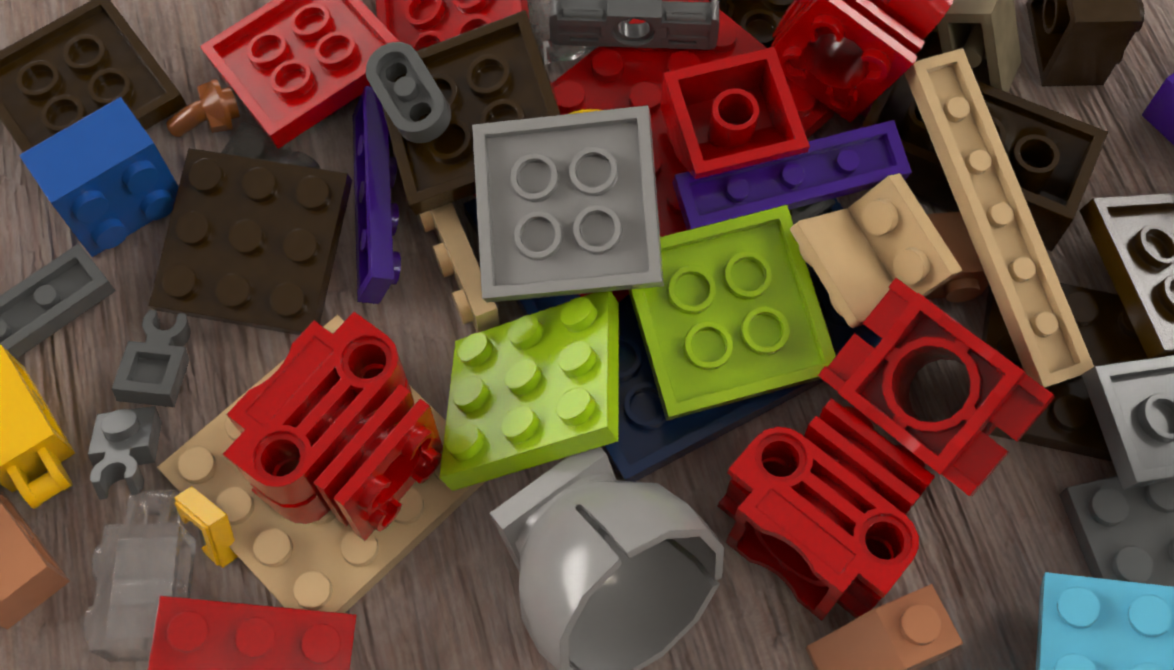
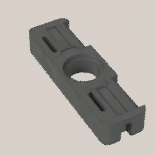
M550 0V41L555 45L710 50L714 49L717 45L719 0H711V2ZM639 19L644 20L646 22L640 24H630L623 22V20Z

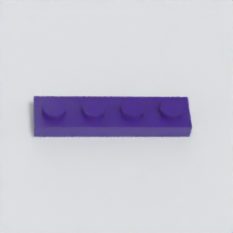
M365 86L352 115L357 302L379 304L390 285L397 284L401 271V256L399 252L393 251L392 236L396 233L399 221L397 203H391V189L396 179L397 161L395 157L389 156L391 137L382 104L373 88Z
M891 120L808 141L810 145L809 151L798 155L699 179H694L690 172L675 175L672 183L686 229L690 230L788 205V209L791 210L872 189L887 176L898 173L906 180L912 171L895 121Z

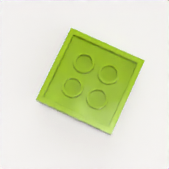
M788 205L660 237L664 286L628 290L666 421L819 380L821 378L817 375L825 366L828 367L836 357L806 261L801 256L799 244L790 231L794 224Z
M611 291L591 293L583 297H577L563 304L531 315L522 316L514 321L482 332L473 333L455 341L439 477L452 491L618 442L619 302Z

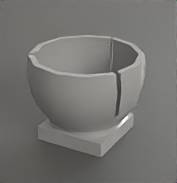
M601 447L566 457L489 513L520 573L521 619L538 652L557 670L643 669L663 657L699 621L720 585L717 580L722 578L724 546L708 524L686 502L658 483L616 480L608 456Z

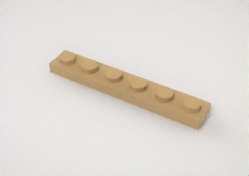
M961 48L915 61L904 73L1025 373L1044 388L1082 375L1094 367L964 49Z

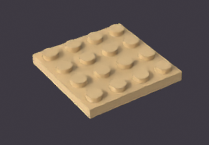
M337 314L323 327L333 334L342 325L344 320ZM285 359L250 389L269 379L279 369ZM410 386V389H411V392H412V395H413V398H414V403L416 404V402H417L419 399H422L424 402H426V401ZM248 391L157 467L180 493L193 486L227 514L235 539L229 547L284 608L336 613L348 611L485 483L482 482L452 491L439 478L440 462L435 472L424 483L419 484L416 481L399 502L402 504V507L393 522L382 531L375 529L366 541L355 534L350 524L346 527L338 521L331 510L318 521L309 524L294 523L284 518L256 496L251 490L253 487L250 485V482L223 455L241 434L226 414ZM431 407L443 445L446 420Z

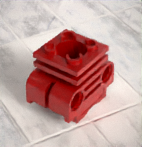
M794 0L772 35L774 41L771 46L775 47L786 77L851 123L915 63L918 57L915 54L921 50L924 44L923 39L942 20L954 0Z
M895 278L888 287L889 291L862 323L882 338L880 343L874 348L854 333L829 366H825L817 376L938 474L943 475L968 496H973L1009 453L989 435L998 427L1018 442L1055 398L1054 394L920 293H916L898 278ZM940 359L955 360L965 365L970 377V392L962 409L951 418L938 422L921 421L913 411L909 399L910 384L915 374L926 364Z
M355 311L333 334L314 320L292 343L290 351L279 369L269 379L248 390L226 414L241 434L223 455L250 482V485L253 487L251 490L256 496L284 518L298 524H309L318 521L331 510L338 521L346 527L350 524L355 534L364 541L367 540L375 529L382 531L393 522L401 510L402 504L399 502L416 481L419 484L424 483L435 472L442 459L440 452L443 450V445L431 407L422 399H419L416 404L414 403V398L395 343L385 333Z
M832 398L823 407L820 416H815L809 423L804 436L786 427L769 428L756 436L729 467L727 474L732 479L729 482L725 496L717 505L736 521L728 534L726 543L750 563L760 565L779 576L790 588L796 600L821 621L836 603L852 616L858 618L871 611L893 587L913 561L919 549V535L914 523L906 515L935 478L933 474L925 469L924 462L905 446H894L873 430L872 422L862 412L851 406L843 407Z

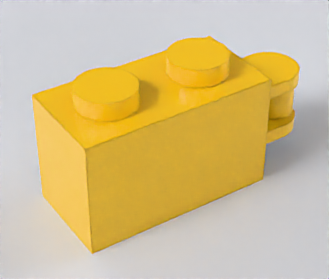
M0 345V484L12 493L18 489L28 505L36 509L56 494L73 486L61 462L76 453L25 367Z

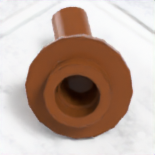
M213 79L210 82L197 86L200 100L191 103L166 122L168 131L175 137L183 136L204 121H207L212 133L228 132L233 130L231 119L239 118L240 114L231 87L221 89L218 80Z

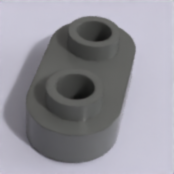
M392 42L378 48L367 62L366 77L391 121L400 134L410 142L426 143L438 138L450 123L451 109L417 51L411 45L403 42ZM406 74V76L401 77L396 82H394L397 77ZM429 114L425 119L418 121L421 116Z

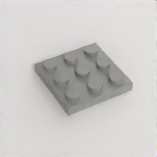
M648 105L472 125L481 289L484 301L488 303L664 286L651 114Z

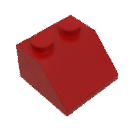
M775 47L663 73L660 108L675 155L694 179L809 151L810 145Z

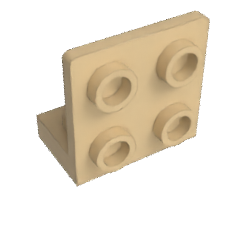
M900 173L887 176L848 208L800 220L790 228L792 235L799 244L801 256L813 267L829 293L833 308L839 315L844 317L851 328L863 325L862 323L889 291L888 287L895 278H898L916 293H920L925 297L963 271Z

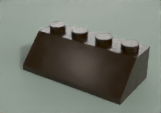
M903 74L873 102L861 128L894 120L912 171L905 182L913 194L951 211L960 212L905 74ZM977 81L1046 250L1052 252L1074 220L1108 131Z

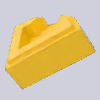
M193 486L174 497V504L183 523L186 524L191 521L202 531L206 545L201 549L217 566L219 565L221 568H224L238 558L229 547L235 539L228 516L224 511Z

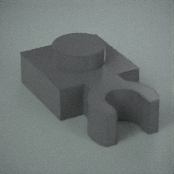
M149 310L142 321L146 341L145 343L128 341L111 389L116 401L175 407L189 363L186 347L183 346L190 338V326L186 314L179 313L176 323L172 328L160 330L161 322L157 311Z
M156 406L119 409L113 412L97 414L88 456L93 465L90 480L100 500L107 499L110 486L119 480L125 479L131 495L139 494L143 489L144 478L138 465L155 463L162 425Z

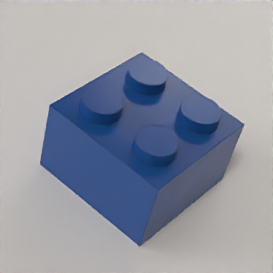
M121 97L19 155L50 203L91 257L105 249L118 246L128 235L153 220L166 217L173 211L179 186L156 145Z

